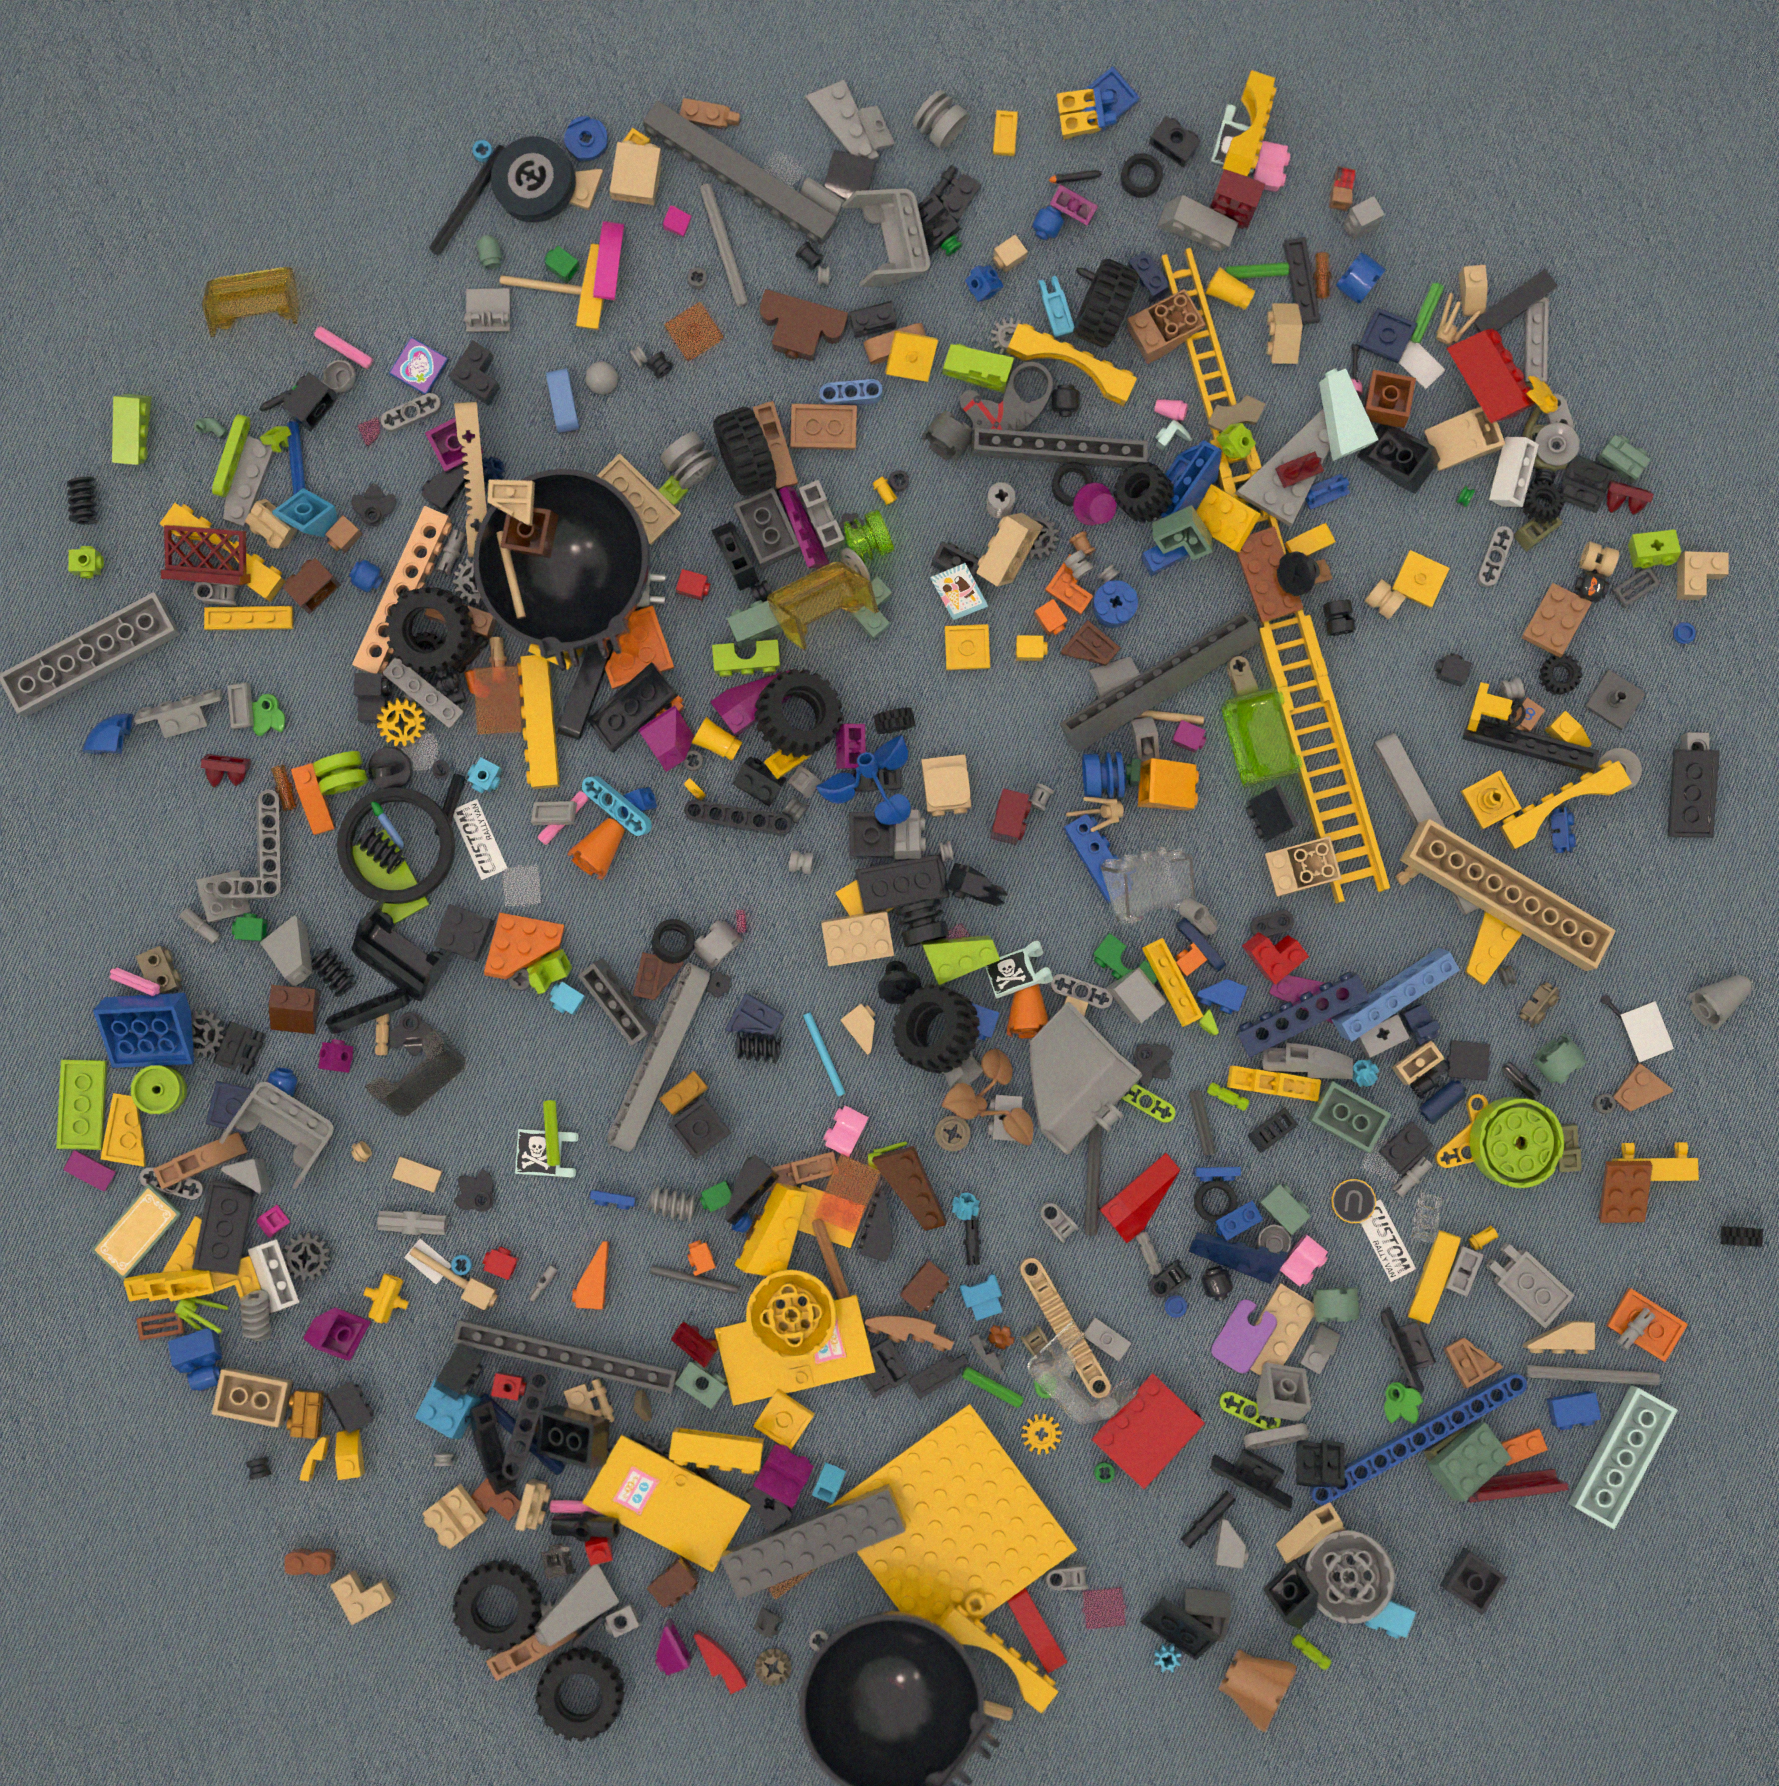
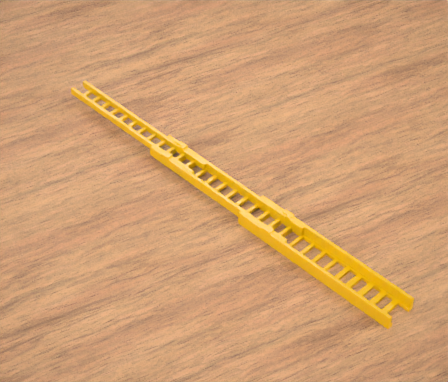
M1191 248L1185 250V256L1189 269L1172 273L1167 254L1161 256V262L1166 279L1169 282L1168 286L1171 296L1178 293L1175 283L1176 279L1191 276L1195 289L1187 291L1190 297H1198L1201 310H1198V312L1204 317L1207 330L1195 333L1185 341L1209 422L1213 414L1210 402L1227 397L1229 406L1236 405L1237 403ZM1209 336L1213 350L1196 355L1193 340ZM1215 357L1219 371L1202 375L1198 361ZM1221 377L1225 391L1208 396L1204 381ZM1210 427L1213 440L1209 443L1222 450V446L1216 439L1220 435L1219 431ZM1255 445L1250 449L1251 453L1242 459H1230L1228 456L1226 457L1223 450L1221 453L1218 472L1221 489L1244 504L1249 502L1238 498L1234 494L1236 492L1235 485L1247 482L1261 468ZM1245 460L1249 473L1232 478L1229 464ZM1260 509L1261 516H1259L1256 523L1268 520L1270 528L1275 526L1284 554H1286L1276 518ZM1303 610L1295 612L1296 618L1274 624H1269V621L1262 623V628L1258 630L1261 637L1259 643L1316 838L1321 839L1330 836L1332 842L1361 834L1364 843L1362 847L1335 854L1337 863L1367 855L1370 864L1368 868L1341 875L1342 879L1329 882L1335 903L1338 904L1345 902L1341 884L1373 876L1378 892L1388 890L1390 885L1311 616H1305ZM1298 623L1302 636L1301 639L1279 645L1275 644L1272 630ZM1302 645L1305 646L1308 659L1284 666L1281 665L1278 652ZM1307 666L1311 667L1314 680L1288 687L1284 675L1285 672ZM1317 687L1320 702L1294 708L1290 693ZM1324 707L1328 722L1295 731L1291 715ZM1330 728L1334 743L1301 752L1297 736ZM1336 748L1340 764L1307 772L1303 757ZM1342 769L1346 785L1313 793L1309 778ZM1349 792L1352 804L1319 813L1316 800ZM1355 813L1358 825L1325 834L1322 821Z

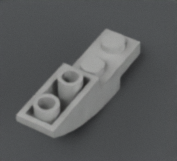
M1286 1043V1048H1268L1264 1050L1263 1070L1308 1072V1078L1353 1079V1059L1321 1047Z

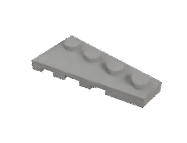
M845 80L805 96V100L815 109L817 115L826 123L832 134L838 138L848 153L874 160L879 159L877 150L874 151L857 114L858 108Z
M247 436L230 491L225 499L223 516L225 521L246 528L247 523H245V519L256 502L274 455L271 445H263L261 440Z

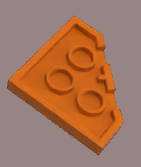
M653 605L635 611L630 615L628 620L630 633L619 638L622 652L616 654L613 651L610 660H608L605 666L612 689L626 685L651 662L657 666L661 673L674 668Z
M499 912L484 975L508 979L518 970L524 967L527 968L539 961L547 953L556 951L561 945L565 929L564 925Z

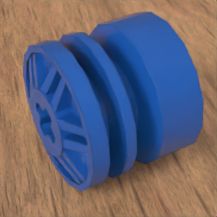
M1121 751L1114 753V762L1111 760L1110 752H1106L1104 763H1100L1098 753L1083 754L1082 776L1085 797L1101 798L1102 789H1106L1108 797L1113 798L1115 788L1117 797L1123 798L1126 786V767Z

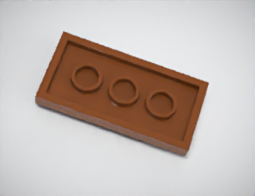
M1275 526L1250 534L1240 552H1236L1261 624L1303 610L1304 607L1300 596H1292L1293 594L1286 593L1278 582L1277 568L1280 565L1278 562L1285 554Z

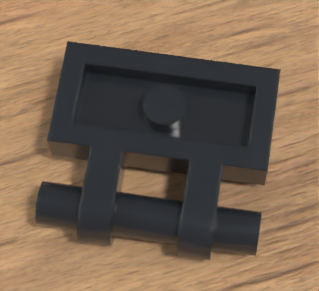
M950 165L948 170L943 172L940 182L936 187H933L930 194L934 192L958 222L981 188V184L964 173L959 180L956 179L954 175L957 172V168ZM949 184L953 189L949 195H946L943 191Z
M229 1021L213 1063L234 1071L238 1063H241L243 1066L240 1072L249 1075L251 1067L254 1068L255 1057L258 1050L262 1049L264 1044L262 1040L265 1033L256 1031L253 1039L249 1037L252 1031L251 1028ZM245 1045H251L247 1056H241Z

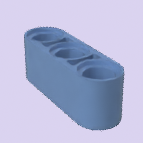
M568 369L546 372L557 432L563 433L580 429Z
M876 379L826 383L820 388V401L825 405L875 404L882 398V385ZM869 388H876L879 392L872 396L867 393V390ZM850 389L857 392L854 397H848L845 393ZM831 391L835 394V397L826 399L823 395Z

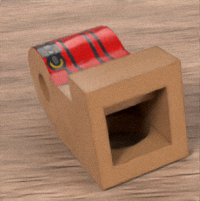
M1337 167L1328 208L1348 211L1352 204L1355 169Z

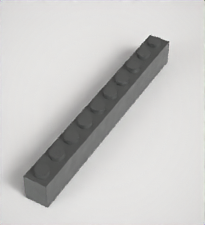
M658 100L644 118V129L650 137H658L667 148L678 150L684 159L689 162L693 160L706 173H713L722 184L733 186L736 193L743 197L745 195L748 196L761 209L765 207L774 218L786 221L792 230L796 232L800 230L806 234V238L812 243L816 244L818 242L823 245L836 227L837 217Z
M1243 611L1060 723V726L1068 744L1077 753L1130 720L1143 714L1148 709L1161 703L1166 698L1179 692L1184 687L1197 681L1207 673L1215 670L1225 662L1233 659L1243 651L1251 648L1261 641L1255 620Z
M465 1319L457 1321L452 1342L671 1394L674 1391L679 1370Z

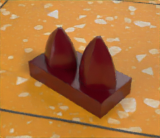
M1314 451L1276 467L1275 470L1283 488L1321 474L1324 471L1321 465L1322 458L1318 457Z
M1610 480L1607 486V507L1609 512L1613 513L1621 507L1626 497L1629 496V509L1635 515L1642 511L1648 502H1652L1654 494L1646 489Z
M206 754L201 759V768H205L206 777L213 788L220 783L224 771H227L230 781L234 786H237L245 778L246 771L250 768L251 759Z
M685 1322L678 1326L671 1338L677 1346L703 1368L709 1365L717 1352V1339H704L699 1334L698 1326H689Z

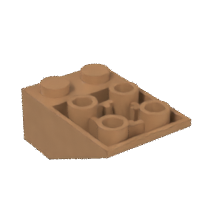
M1185 289L1127 318V330L1147 364L1167 355L1206 326Z

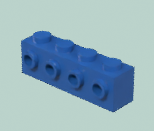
M1085 814L1065 826L1063 830L1107 904L1130 892L1132 890L1130 885L1133 882L1127 873L1123 874L1119 868L1122 864L1117 855L1110 853L1108 849L1110 844L1104 835L1100 836L1097 830L1091 832V828L1098 825L1094 817L1089 818L1088 814Z

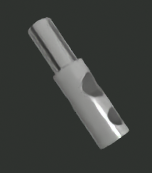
M552 1265L548 1266L529 1295L528 1299L535 1302L558 1269Z

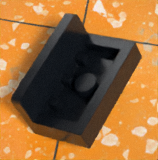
M749 757L741 766L732 784L770 807L787 779L783 776L777 779L761 760Z

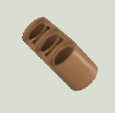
M916 323L896 330L927 336L922 323ZM895 330L870 338L863 343L871 365L888 361Z

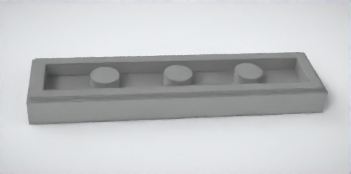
M1542 298L1525 311V383H1531L1527 378L1529 376L1538 377L1541 382L1547 383L1549 298Z

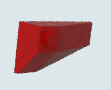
M1167 1153L1163 1154L1098 1209L1126 1244L1144 1230L1180 1171L1179 1167Z

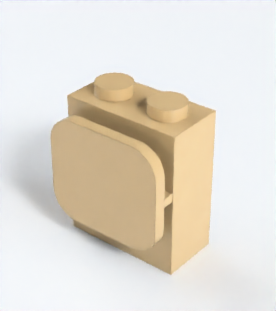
M632 141L617 142L610 186L611 199L654 205L661 172L662 153L660 148L654 144H645L643 146L636 145Z
M965 754L922 759L921 765L927 814H932V817L945 816V812L954 811V814L967 813V809H971V798Z

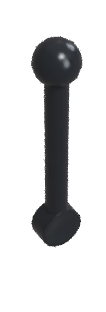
M1607 995L1602 996L1601 1003L1607 1004L1622 1020L1621 1013L1610 1002V997Z

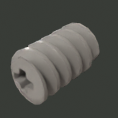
M1003 482L996 483L990 487L986 508L992 517L1002 519L1012 512L1015 502L1014 489L1009 484Z
M657 1186L652 1192L647 1213L653 1207L655 1215L662 1210L663 1217H666L671 1212V1219H675L677 1214H679L680 1221H683L688 1216V1222L691 1223L696 1205L694 1195H691L686 1200L684 1192L678 1198L676 1190L670 1196L668 1188H665L660 1193V1188Z
M255 1290L240 1298V1304H242L240 1307L242 1312L241 1319L243 1320L242 1328H244L242 1334L244 1337L251 1338L254 1341H264L272 1335L270 1330V1309L268 1307L269 1295L265 1290Z

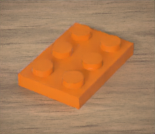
M1628 1288L1606 1326L1622 1335L1628 1328L1627 1324L1633 1322L1643 1308H1647L1650 1311L1645 1316V1319L1651 1313L1656 1317L1645 1328L1643 1336H1639L1634 1341V1344L1662 1362H1666L1688 1324L1635 1290Z

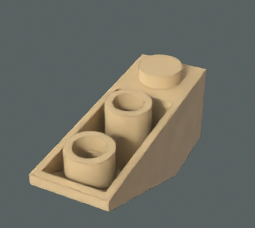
M1566 1321L1523 1343V1347L1530 1349V1353H1543V1349H1552V1353L1563 1354L1566 1353V1349H1571L1576 1354H1588V1350H1595V1323L1590 1321Z
M1329 1502L1309 1513L1277 1542L1276 1546L1287 1564L1293 1559L1311 1551L1326 1536L1335 1532L1345 1531L1341 1519Z

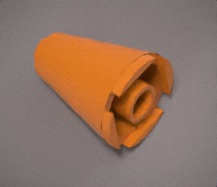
M607 818L572 847L567 855L568 857L573 855L572 862L589 875L596 873L599 875L597 879L603 880L619 847L625 829L616 819Z
M1039 984L1014 992L1006 1029L1007 1035L1013 1037V1033L1019 1034V1038H1034L1049 1022Z

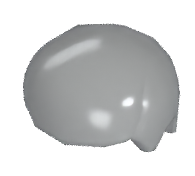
M333 361L323 370L324 380L322 382L332 392H348L355 383V369L347 361Z
M598 361L591 364L587 369L585 382L592 392L604 395L611 393L616 388L618 374L611 364Z
M1272 1224L1265 1227L1259 1233L1257 1240L1258 1248L1260 1246L1269 1248L1268 1252L1277 1254L1280 1251L1289 1252L1291 1249V1237L1283 1226Z

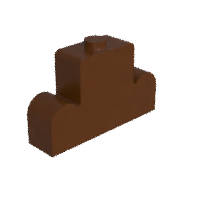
M767 289L764 291L759 310L764 324L768 326L777 324L772 340L773 350L784 353L786 357L795 360L802 358L813 361L822 336L830 344L839 343L844 336L849 320V313Z

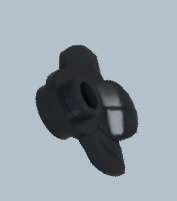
M375 483L369 486L364 497L361 495H353L352 497L353 509L361 514L362 520L366 525L372 527L379 525L383 521L384 516L394 510L396 504L395 495L384 496L381 489ZM371 513L377 514L375 519L369 518Z
M407 1012L401 1016L399 1025L391 1030L390 1046L391 1048H396L404 1044V1047L411 1055L417 1056L422 1050L423 1041H432L434 1034L431 1026L422 1022L418 1014ZM409 1019L414 1020L413 1027H408L407 1021Z
M1141 1044L1135 1049L1134 1058L1137 1062L1135 1068L1142 1073V1077L1139 1079L1142 1084L1147 1085L1152 1076L1159 1079L1170 1078V1068L1166 1061L1174 1055L1172 1050L1165 1045L1153 1047L1150 1044ZM1144 1050L1149 1053L1147 1059L1141 1057V1053Z
M481 1170L477 1178L466 1175L459 1176L458 1185L462 1194L454 1199L455 1204L463 1210L473 1208L480 1212L489 1210L494 1203V1198L491 1194L494 1183L490 1174L485 1170ZM481 1196H484L487 1199V1202L484 1205L479 1203V1198Z

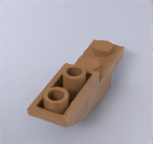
M771 401L753 407L755 417L758 419L760 427L764 432L774 461L777 490L786 486L797 485L798 481L774 402Z
M240 1132L229 1135L223 1144L219 1142L220 1139L154 1168L153 1171L161 1189H166L247 1153L248 1151Z
M880 1315L866 1318L864 1322L865 1325H868L867 1330L879 1334L880 1331L889 1334L887 1338L898 1343L901 1340L906 1341L909 1333L912 1334V1339L924 1343L925 1340L932 1342L933 1348L943 1352L945 1349L951 1350L954 1343L953 1340L934 1332L936 1323L913 1316Z
M575 1630L550 1647H545L544 1644L540 1645L535 1634L532 1633L521 1644L514 1645L510 1650L499 1652L487 1659L486 1663L495 1680L498 1681L538 1660L577 1636L578 1633Z

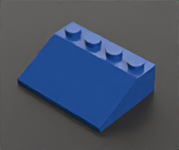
M185 993L104 997L93 1010L112 1068L194 1063L191 1010Z

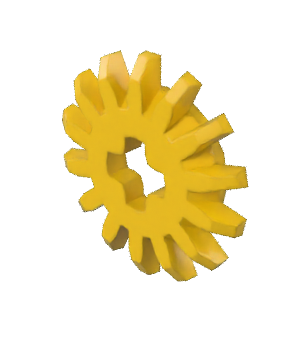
M1036 1414L1034 1415V1422L1029 1418L1027 1419L1030 1426L1023 1425L1022 1429L1027 1430V1433L1021 1434V1436L1028 1438L1024 1445L1026 1446L1030 1443L1032 1445L1029 1449L1031 1452L1034 1448H1038L1037 1454H1041V1449H1045L1046 1454H1048V1447L1051 1446L1054 1450L1056 1449L1053 1444L1054 1441L1060 1443L1061 1440L1056 1438V1435L1062 1434V1431L1055 1430L1060 1425L1059 1423L1052 1425L1051 1422L1054 1419L1052 1416L1047 1421L1045 1420L1046 1414L1042 1415L1041 1420L1038 1419ZM1043 1427L1048 1436L1043 1437V1440H1039L1035 1432Z

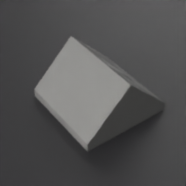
M1131 656L1109 663L1106 666L1103 665L1089 670L1098 699L1140 675Z
M1139 967L1106 987L1132 1022L1143 1023L1166 1002Z
M256 1158L223 1166L221 1169L222 1172L257 1193H268L271 1190L264 1158Z

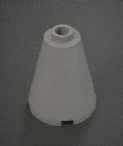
M1735 975L1696 989L1688 996V1000L1692 999L1693 1003L1690 1006L1691 1011L1704 1026L1709 1024L1712 1026V1030L1718 1029L1751 993V981L1745 976Z

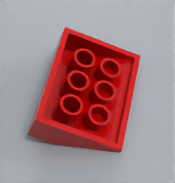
M1493 328L1477 333L1447 348L1491 424L1515 417L1535 404L1527 395V392L1532 390V388L1525 383L1522 371L1516 368L1512 361V354L1509 350L1505 349L1501 342L1500 334Z
M1152 1373L1091 1440L1145 1490L1206 1423Z

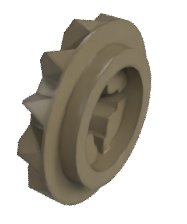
M948 1116L937 1124L935 1138L943 1149L958 1151L969 1142L970 1128L962 1118ZM957 1124L956 1133H958L959 1136H962V1138L954 1137L950 1141V1143H948L949 1134H947L946 1131L943 1130H952L953 1127H955V1125Z
M768 1649L762 1652L756 1660V1675L763 1684L770 1686L782 1684L788 1679L791 1672L790 1659L781 1650ZM778 1659L777 1669L779 1672L774 1671L768 1676L769 1667L767 1664L772 1665Z

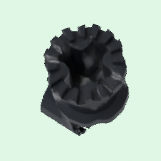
M1443 1059L1428 1070L1419 1080L1412 1082L1410 1086L1413 1091H1416L1415 1094L1419 1099H1423L1424 1094L1433 1088L1437 1089L1439 1084L1436 1078L1446 1073V1070L1448 1071L1451 1067Z

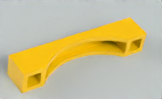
M1250 71L1241 101L1249 113L1251 126L1241 135L1232 138L1223 169L1244 176H1248L1251 168L1255 169L1259 158L1257 155H1259L1263 143L1260 141L1263 140L1266 125L1270 116L1269 113L1277 89L1273 87L1274 77Z
M1018 323L1006 353L1024 361L1051 358L1071 363L1092 378L1104 398L1121 406L1125 405L1137 379L1133 376L1132 372L1114 368V365L1109 361H1099L1087 351L1080 352L1075 350L1074 346L1070 343H1060L1054 340L1055 338L1048 333L1041 334L1034 331L1035 328L1031 325H1021Z
M176 503L173 504L159 523L162 527L164 525L210 528L212 525L202 516L199 519L193 516L194 511L185 504L180 507ZM172 530L173 535L179 539L182 538L177 531ZM196 532L189 536L191 540H202ZM212 534L209 538L212 544L218 545L221 542L216 534ZM238 541L234 544L230 542L235 549L239 545ZM224 544L221 548L225 549L231 554V551ZM246 553L247 574H250L251 583H248V586L271 602L285 583V580L280 577L283 573L273 566L269 569L263 565L265 560L255 553L252 556Z
M1609 760L1599 766L1601 770L1597 773L1588 772L1580 777L1581 781L1574 785L1570 782L1561 787L1562 792L1556 796L1550 793L1541 798L1543 803L1535 807L1534 804H1531L1522 809V815L1515 817L1513 814L1502 820L1504 825L1499 828L1511 849L1514 850L1534 839L1545 817L1562 802L1587 794L1610 796L1632 784L1620 762L1612 763Z
M951 1603L936 1624L951 1633L961 1644L979 1646L1002 1658L1015 1673L1023 1699L1042 1714L1058 1693L1055 1687L1056 1682L1047 1674L1044 1676L1037 1672L1039 1668L1031 1661L1024 1662L1020 1658L1021 1654L1011 1646L1008 1649L1004 1646V1640L996 1633L989 1634L986 1631L987 1627L980 1620L976 1619L973 1621L969 1618L968 1615L970 1613L961 1605L956 1607Z

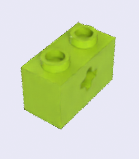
M1676 529L1632 534L1628 543L1633 568H1649L1653 565L1661 564L1669 566L1676 563L1681 554Z

